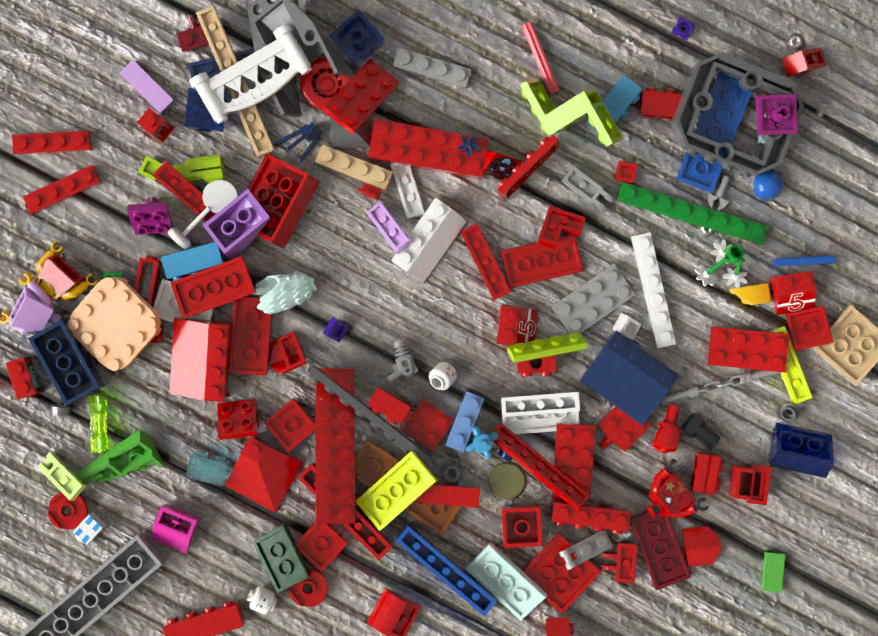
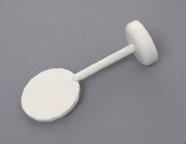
M219 179L207 184L202 196L206 206L205 210L183 232L174 227L168 231L170 237L183 249L188 250L191 247V242L186 235L209 211L218 213L237 198L236 189L228 181Z

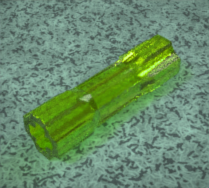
M106 394L89 395L91 421L90 453H106L108 451Z

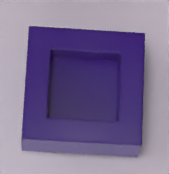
M332 317L323 334L340 342L349 326Z

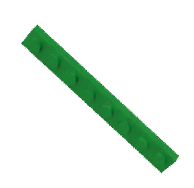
M624 182L621 183L616 201L759 245H764L769 228L759 223Z

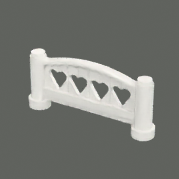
M290 23L280 26L273 32L277 40L212 78H209L207 73L203 72L190 79L189 82L192 88L198 91L214 121H217L218 124L228 119L227 114L229 112L248 108L269 98L284 87L298 72L305 75L312 70L308 58L293 34L294 29ZM275 56L290 64V67L287 70L283 69L280 74L274 71ZM258 66L272 72L273 77L269 80L266 79L264 83L260 84L258 82ZM241 76L254 81L256 87L249 89L247 93H242ZM225 85L239 92V97L232 99L230 103H225L224 101Z

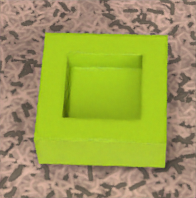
M146 156L138 173L157 182V179L152 174L162 163Z

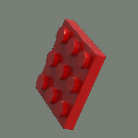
M557 532L522 571L547 593L545 599L563 614L601 571L589 560L567 570L566 562L563 557L561 558L559 552L572 546V544ZM572 552V553H571V556H572L573 560H575L576 557H575L574 553Z

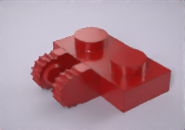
M617 542V553H601L603 558L616 559V565L604 563L601 564L600 569L615 571V582L635 583L637 544Z

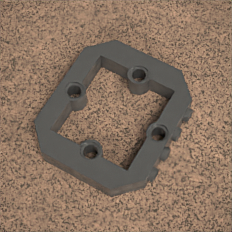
M724 52L693 65L671 121V126L680 147L686 150V154L694 157L699 155L704 157V161L711 164L719 163L721 168L728 171L733 169L739 171V175L745 178L759 175L781 165L793 134L762 135L761 137L766 141L757 159L735 150L730 143L715 142L693 133L692 130L698 114L710 109L713 105V98L707 91L715 71L738 80V85L743 91L748 92L758 88L773 95L796 94L798 123L804 105L794 81ZM748 76L752 77L753 85L748 84ZM698 98L704 100V107L698 105ZM720 148L726 151L724 158L719 154Z

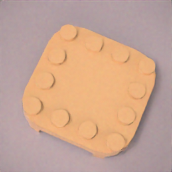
M115 276L98 282L73 311L67 324L74 337L102 365L112 371L123 369L133 364L135 358L162 330L160 328L161 320L159 316L161 314L158 309H153L128 284L130 281L124 277Z

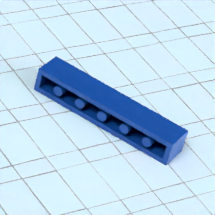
M410 523L396 537L397 543L483 616L496 604L497 600L493 594Z

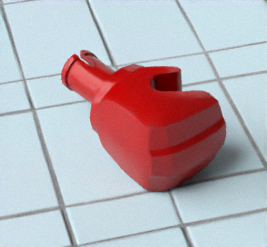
M668 404L665 421L658 422V426L661 427L656 433L654 442L650 443V447L654 448L655 451L668 453L677 450L681 436V427L676 422L681 407Z

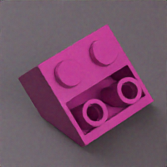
M165 503L160 507L154 522L151 540L187 553L201 517Z

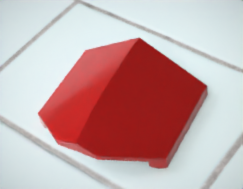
M294 331L270 342L269 361L274 371L284 375L307 364L304 350Z
M707 525L681 529L687 566L695 567L713 564L721 552L720 538Z

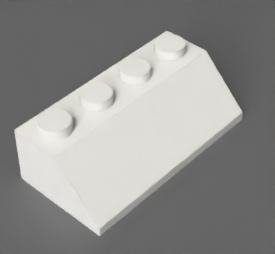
M435 198L410 233L409 237L413 242L400 254L396 253L391 261L421 283H424L467 221L449 206Z

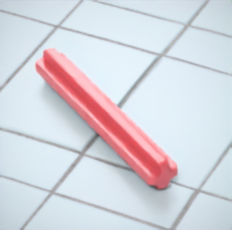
M532 22L524 23L522 26L547 90L549 94L557 93L559 91L558 85Z

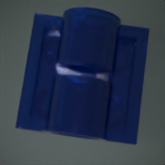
M193 88L188 89L184 127L207 132H223L224 122L218 124L217 121H214L198 91ZM224 93L225 103H227L228 93Z

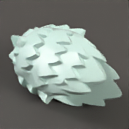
M295 271L290 274L267 276L256 283L255 290L257 293L253 295H259L261 301L257 306L259 310H263L266 314H273L302 304L311 297L313 291H317V288L314 284V278L309 277L305 273Z

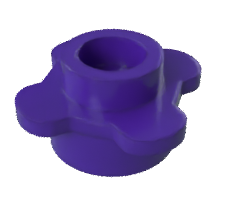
M679 18L676 27L672 29L673 35H679L682 40H688L689 34L694 30L695 26L684 18Z

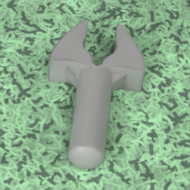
M723 175L716 194H708L709 208H712L713 202L716 199L719 201L716 211L721 210L728 204L729 201L724 199V193L730 180L729 176Z

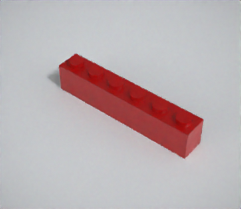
M312 462L297 478L315 495V463ZM355 505V524L343 525L379 561L393 547V543Z

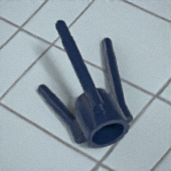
M313 123L306 124L301 129L274 143V146L301 133L302 136L288 146L286 150H291L304 139L307 142L312 140L299 159L302 162L314 145L320 141L318 137L321 135V132Z

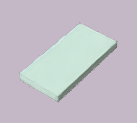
M492 542L465 567L477 581L520 620L547 597V593Z

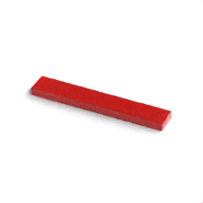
M500 422L493 430V432L498 434V438L492 442L576 511H579L590 495Z

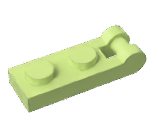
M50 451L46 455V460L37 467L69 500L74 501L86 486L65 466L55 453Z

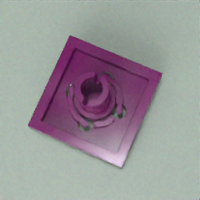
M796 94L756 96L757 136L798 133Z
M148 197L146 204L127 205V212L135 235L164 234L174 227L166 202L158 203V199L152 197V203H150V197Z

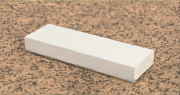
M390 164L407 219L423 215L425 210L411 166Z

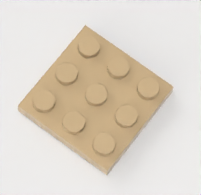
M848 305L830 326L833 343L812 349L854 386H857L878 362V328L852 305Z

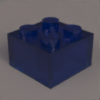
M359 9L330 34L331 40L356 68L385 43L384 37Z

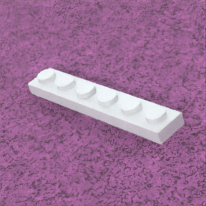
M651 232L632 236L631 240L656 348L675 345L676 341Z

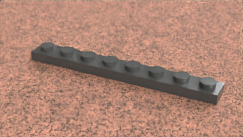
M313 363L311 364L308 372L310 373L309 377L317 384L319 382L325 385L324 389L331 395L336 393L341 397L339 399L340 402L347 407L350 405L356 409L354 412L362 419L364 417L368 418L371 421L369 424L376 430L381 428L386 432L385 436L392 442L395 440L401 444L399 447L407 454L414 451L423 463H426L428 466L433 463L434 459L430 454L381 416L371 411L367 405Z

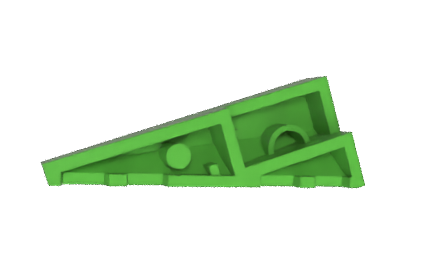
M139 429L74 475L85 486H88L89 482L96 480L103 482L128 475L130 471L138 469L141 472L146 471L149 466L157 465L161 467L163 466V460L152 439Z

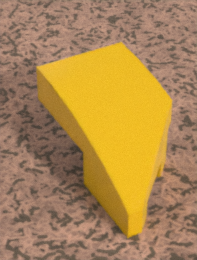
M768 283L730 289V292L742 299L741 302L744 304L756 305L771 302Z

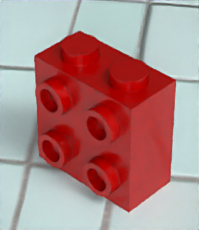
M378 386L368 403L371 406V411L378 415L380 413L387 416L386 420L395 425L397 423L402 424L403 420L407 422L413 413L410 410L411 404L381 386Z

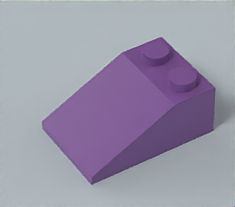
M247 189L203 224V226L222 252L233 259L248 247L271 218L250 190Z

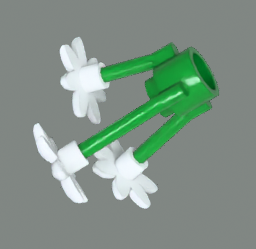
M724 239L721 241V245L714 242L713 245L717 250L711 251L712 255H718L716 258L717 264L707 269L702 264L700 269L695 268V272L699 274L696 277L697 280H702L704 286H707V284L714 286L712 280L716 279V276L712 275V273L724 263H738L734 271L731 268H727L729 274H724L723 278L729 279L727 282L728 286L734 283L736 288L740 287V283H747V280L743 278L747 275V272L740 273L742 263L745 261L743 249L735 243L726 246Z

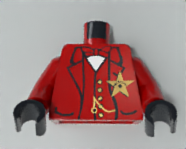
M676 459L670 460L669 467H664L653 477L650 487L651 491L648 494L653 503L647 507V511L653 517L660 512L662 516L683 518L696 513L698 509L706 511L709 508V505L706 507L700 506V502L705 501V498H700L698 503L694 504L696 500L676 474V472L681 470V464L676 468L672 467Z

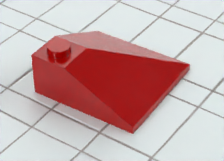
M250 436L225 486L276 513L303 462L256 436Z

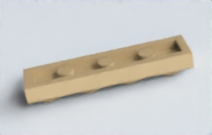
M325 145L321 146L315 160L316 164L385 191L393 175L392 171Z

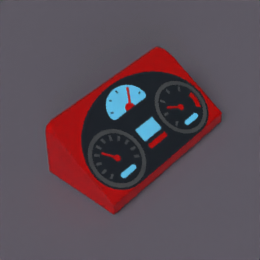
M486 151L482 170L509 179L513 175V169L518 164H521L522 161L497 152Z

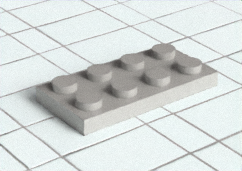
M613 263L551 306V309L569 334L574 332L582 333L636 294Z

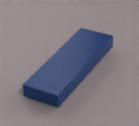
M835 256L778 258L772 261L773 267L835 263Z

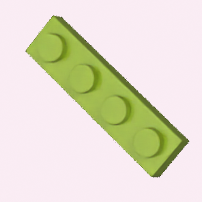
M574 332L567 335L507 346V352L513 363L587 349V341L581 332Z

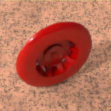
M327 57L318 58L311 63L312 70L305 75H301L300 88L305 100L313 107L321 110L333 98H330V96H335L337 90L341 89L352 78L339 75L340 77L337 78Z

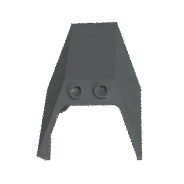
M254 0L247 6L255 52L277 40L273 32L280 26L290 23L294 29L293 34L310 64L325 54L335 74L348 77L354 76V73L317 24L292 0ZM275 56L274 71L280 74L283 69L287 70L290 64ZM258 66L264 81L273 77L272 72ZM296 74L272 97L281 115L299 118L302 114L296 85Z

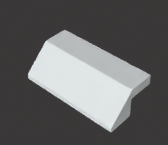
M579 392L501 398L502 424L514 434L556 431V423L580 424Z

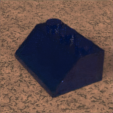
M776 423L769 450L770 466L826 478L834 465L832 435Z

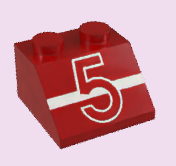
M813 271L770 277L775 315L814 308L816 284Z
M501 305L496 344L515 345L516 343L534 341L538 310Z

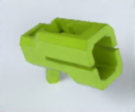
M220 154L190 158L184 164L173 166L192 184L198 181L210 183L219 179L226 180L225 171L222 170L224 168L223 158Z

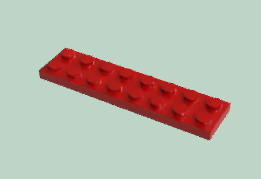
M319 368L355 396L354 369ZM315 382V524H355V408L351 405L349 407L345 406L339 401L341 397L336 393L331 395L324 389L325 385L319 382L317 384Z

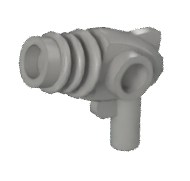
M405 340L394 343V349L397 348L395 352H398L395 356L399 355V357L395 359L396 364L393 365L395 372L386 377L390 383L402 375L406 378H411L414 373L418 372L413 355L407 354L410 350L406 351L408 347H405L407 345Z

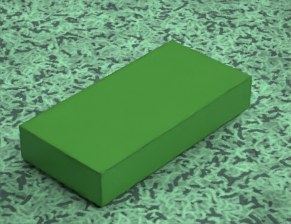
M764 553L762 591L782 592L785 563L784 553Z

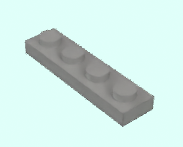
M399 47L393 63L395 68L465 89L472 70Z

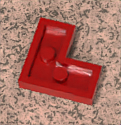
M549 206L538 243L556 248L561 231L580 237L586 217Z

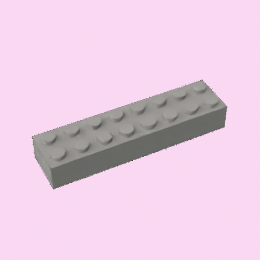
M140 532L19 636H79L167 560L144 533Z

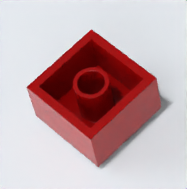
M539 504L501 506L503 548L542 546L541 508Z

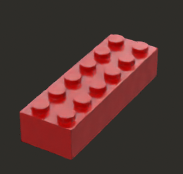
M375 119L368 158L370 160L401 164L482 180V169L489 139L477 137L475 144L481 150H472V155L468 158L466 150L459 151L457 149L460 145L464 144L462 136L468 139L472 136Z

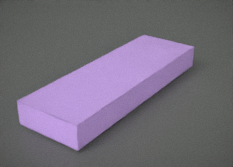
M134 60L120 72L160 114L174 102Z
M381 200L366 212L397 254H400L413 242Z

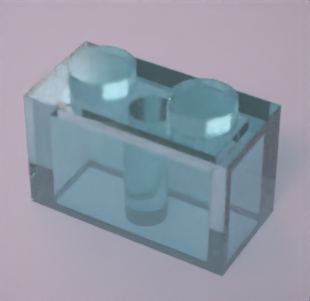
M197 451V453L190 455L185 477L224 486L231 462L226 461L227 458L216 455L213 458L209 457L206 452Z

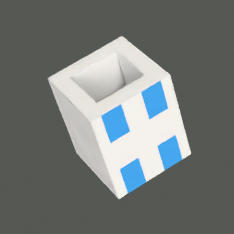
M93 512L79 524L73 533L76 534L75 537L79 542L88 545L107 524Z

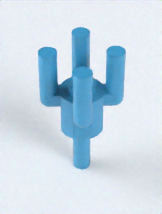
M474 425L472 428L474 434L473 442L467 443L466 450L468 452L476 450L479 453H483L486 458H491L492 452L490 449L492 448V441L498 438V434L493 431L490 434L483 433L478 425Z

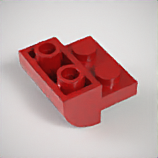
M384 588L367 622L386 636H406L421 606L404 598L397 592Z

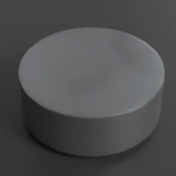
M52 404L51 413L55 415H69L71 413V406Z

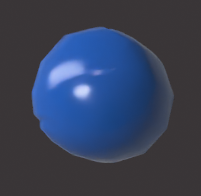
M768 170L756 175L753 181L754 194L761 200L770 201L775 199L783 187L782 177L774 170Z

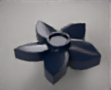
M462 136L464 144L460 145L457 150H466V155L470 158L472 150H481L475 144L477 136H472L470 139Z

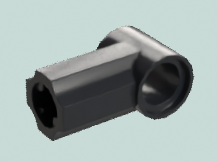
M692 413L681 426V429L692 438H696L709 450L713 449L719 443L721 437L708 428L702 419Z

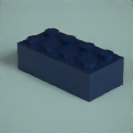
M61 319L29 337L28 340L65 406H68L101 389L105 385L82 344L68 328V319Z

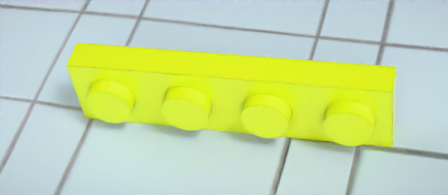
M785 326L769 331L788 334ZM789 338L786 373H780L792 403L798 404L811 399L812 395Z

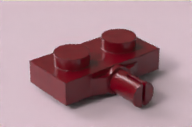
M195 14L187 16L191 27L186 31L176 33L183 53L209 45L202 26L197 23Z

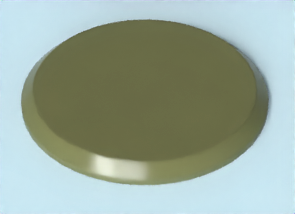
M503 462L491 470L488 477V485L491 492L499 499L512 500L520 496L524 491L526 476L517 464Z

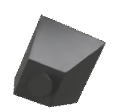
M330 117L333 149L370 148V117L353 135Z

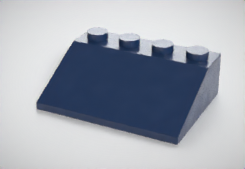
M616 330L609 336L580 381L640 425H643L670 391L679 375Z

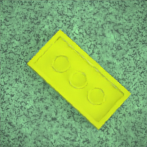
M411 451L355 502L376 528L381 531L438 480L415 452Z

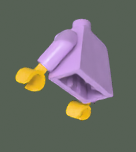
M25 272L23 274L27 277V281L21 277L19 282L22 285L27 284L28 288L25 287L12 312L10 310L1 312L4 316L0 318V322L2 324L9 322L11 327L21 333L42 331L47 322L51 324L58 322L60 314L53 312L51 298L36 281H32L33 275L30 272Z

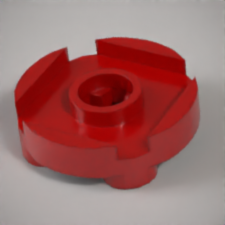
M61 492L51 499L48 517L57 528L69 530L78 527L86 518L89 510L85 499L80 494L74 501H71ZM65 505L71 506V515L69 513L64 514Z
M311 567L308 568L311 576L289 589L292 600L302 607H315L324 600L328 590L325 576L320 571ZM305 583L313 585L312 592L304 591Z

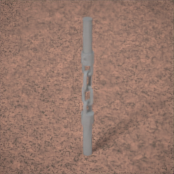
M764 370L752 373L746 372L732 376L727 381L709 382L700 388L693 386L687 388V390L666 395L661 404L687 397H697L701 392H715L727 385L737 386L752 382V380L778 374L779 372ZM740 377L741 382L735 383L733 379ZM717 383L718 388L709 390V385Z

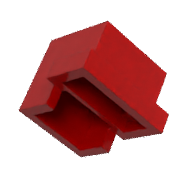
M731 464L728 495L735 499H744L747 503L767 505L771 466Z

